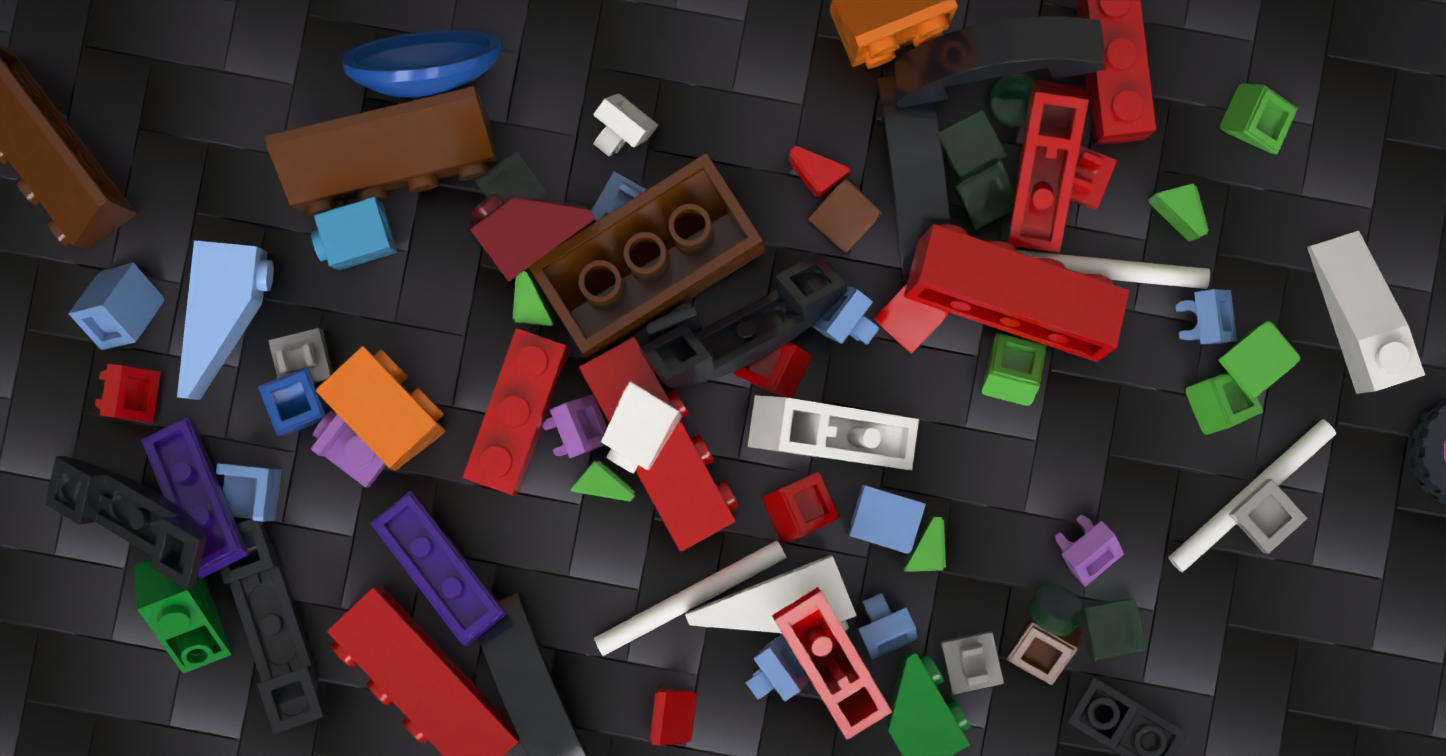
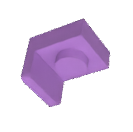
M333 410L315 428L313 436L318 440L311 450L319 456H325L365 488L370 487L386 464Z

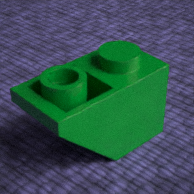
M152 558L134 565L137 610L183 674L232 655L229 641L205 578L201 579L197 576L195 588L185 589L150 568Z
M913 649L903 653L889 706L892 713L887 715L885 726L902 756H952L970 746L963 732L971 728L956 700L946 704L936 686L945 681L930 655L928 654L920 659Z

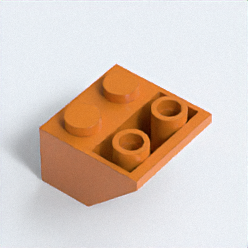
M832 0L830 14L852 67L866 63L867 68L871 69L896 58L894 51L912 43L914 47H917L942 36V31L949 28L958 5L956 0Z
M362 346L315 391L389 469L396 471L446 432L437 422L444 414L419 388L415 389L411 394L406 390L402 383L408 376L382 349L373 355Z

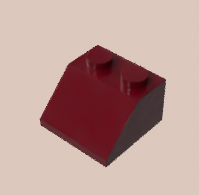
M495 192L472 209V214L476 219L469 223L470 231L509 282L593 221L595 217L583 204L510 193L502 199Z

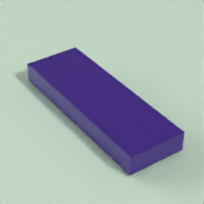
M187 416L141 439L163 496L189 514L198 523L207 538L198 577L202 579L249 555L195 422Z
M410 490L370 523L463 646L471 644L508 614L415 492Z

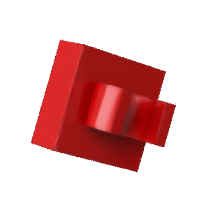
M1080 145L1070 201L1094 211L1098 209L1117 160Z
M107 364V370L101 371L99 379L105 380L103 397L95 401V406L101 409L100 416L153 423L161 371Z

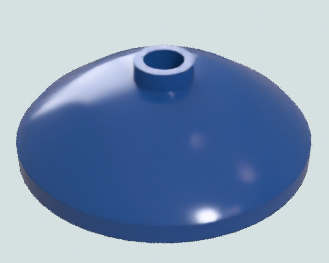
M473 30L425 31L388 37L363 44L348 51L343 56L342 63L345 74L356 83L386 96L412 98L414 101L456 91L470 85L495 64L502 53L499 37L487 32Z

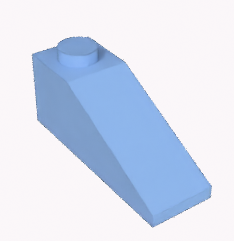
M194 240L177 397L194 400L202 399L262 305L264 291H270L274 275L272 260H267V251L257 246Z

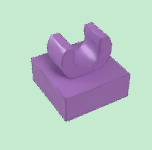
M594 394L566 402L551 409L552 417L548 418L542 425L544 430L555 427L558 429L563 445L553 449L555 456L568 454L569 458H573L605 446L601 441L607 426Z
M1080 515L1076 520L1080 528L1085 532L1084 536L1076 542L1068 541L1062 533H1058L1055 538L1063 552L1061 555L1071 573L1086 587L1122 557L1124 552L1116 535L1103 521L1094 526L1090 519Z

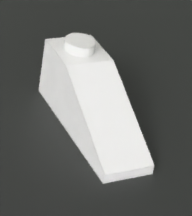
M1352 232L1307 247L1356 394L1375 392L1424 376L1425 373L1408 323L1360 232Z
M630 382L601 441L611 448L606 458L633 474L638 466L650 470L682 415L676 409Z
M755 395L748 447L912 470L919 419L787 397Z
M828 555L686 612L685 616L689 625L781 633L772 615L817 587L821 590L844 631L849 629L846 620L857 615L832 555Z

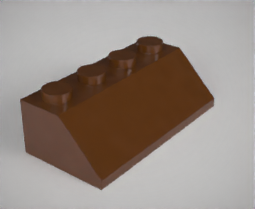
M0 44V162L4 165L10 162L20 175V178L15 183L22 194L35 206L41 203L51 216V219L46 223L54 236L66 247L72 244L75 247L89 251L138 213L16 53Z
M474 86L264 136L290 206L300 212L306 210L309 217L338 208L337 203L356 198L357 202L372 197L383 201L389 198L387 191L406 186L410 193L430 190L439 186L438 179L458 174L460 181L477 179L489 174L488 167L500 164L487 107Z
M705 153L563 242L531 265L529 269L582 354L588 361H591L647 327V324L663 317L760 256L765 250L762 238L708 154Z

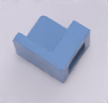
M132 262L100 271L68 314L101 350L135 343L164 303V297Z
M217 463L216 474L225 475L223 493L233 517L253 518V521L262 522L276 521L282 469Z
M862 485L847 535L900 552L910 553L926 504Z

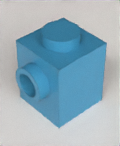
M375 197L314 215L318 230L311 232V238L316 254L320 261L327 260L329 266L338 271L398 253L384 205Z

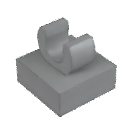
M316 328L268 340L277 379L306 367L309 368L316 384L324 382L333 374L323 329Z
M1266 479L1228 514L1256 546L1266 554H1269L1308 519L1272 479Z
M986 631L940 642L950 692L953 695L1004 684L993 632Z

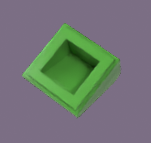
M1242 83L1239 84L1220 124V129L1242 141L1277 155L1298 108L1265 85Z
M1194 183L1162 191L1148 198V202L1189 242L1208 234L1209 230L1197 186H1194Z
M528 267L516 276L513 319L518 323L554 325L558 314Z
M1264 321L1247 332L1218 361L1248 397L1253 400L1294 367L1301 358L1274 324L1270 321Z
M997 332L983 381L982 394L1030 406L1040 387L1047 345Z
M1227 371L1195 383L1185 389L1201 431L1205 435L1228 429L1264 412L1258 397L1251 400Z
M594 461L570 489L572 492L629 502L637 496L635 494L637 491L602 461Z
M928 517L901 570L906 572L944 570L946 559L944 520H942V517Z

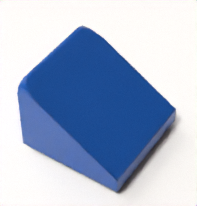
M308 367L258 386L276 435L286 436L319 423L330 412L325 400L315 391L318 386Z

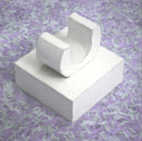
M618 93L605 98L593 114L606 125L593 144L610 157L613 152L618 153L626 142L632 147L646 142L658 127V124Z

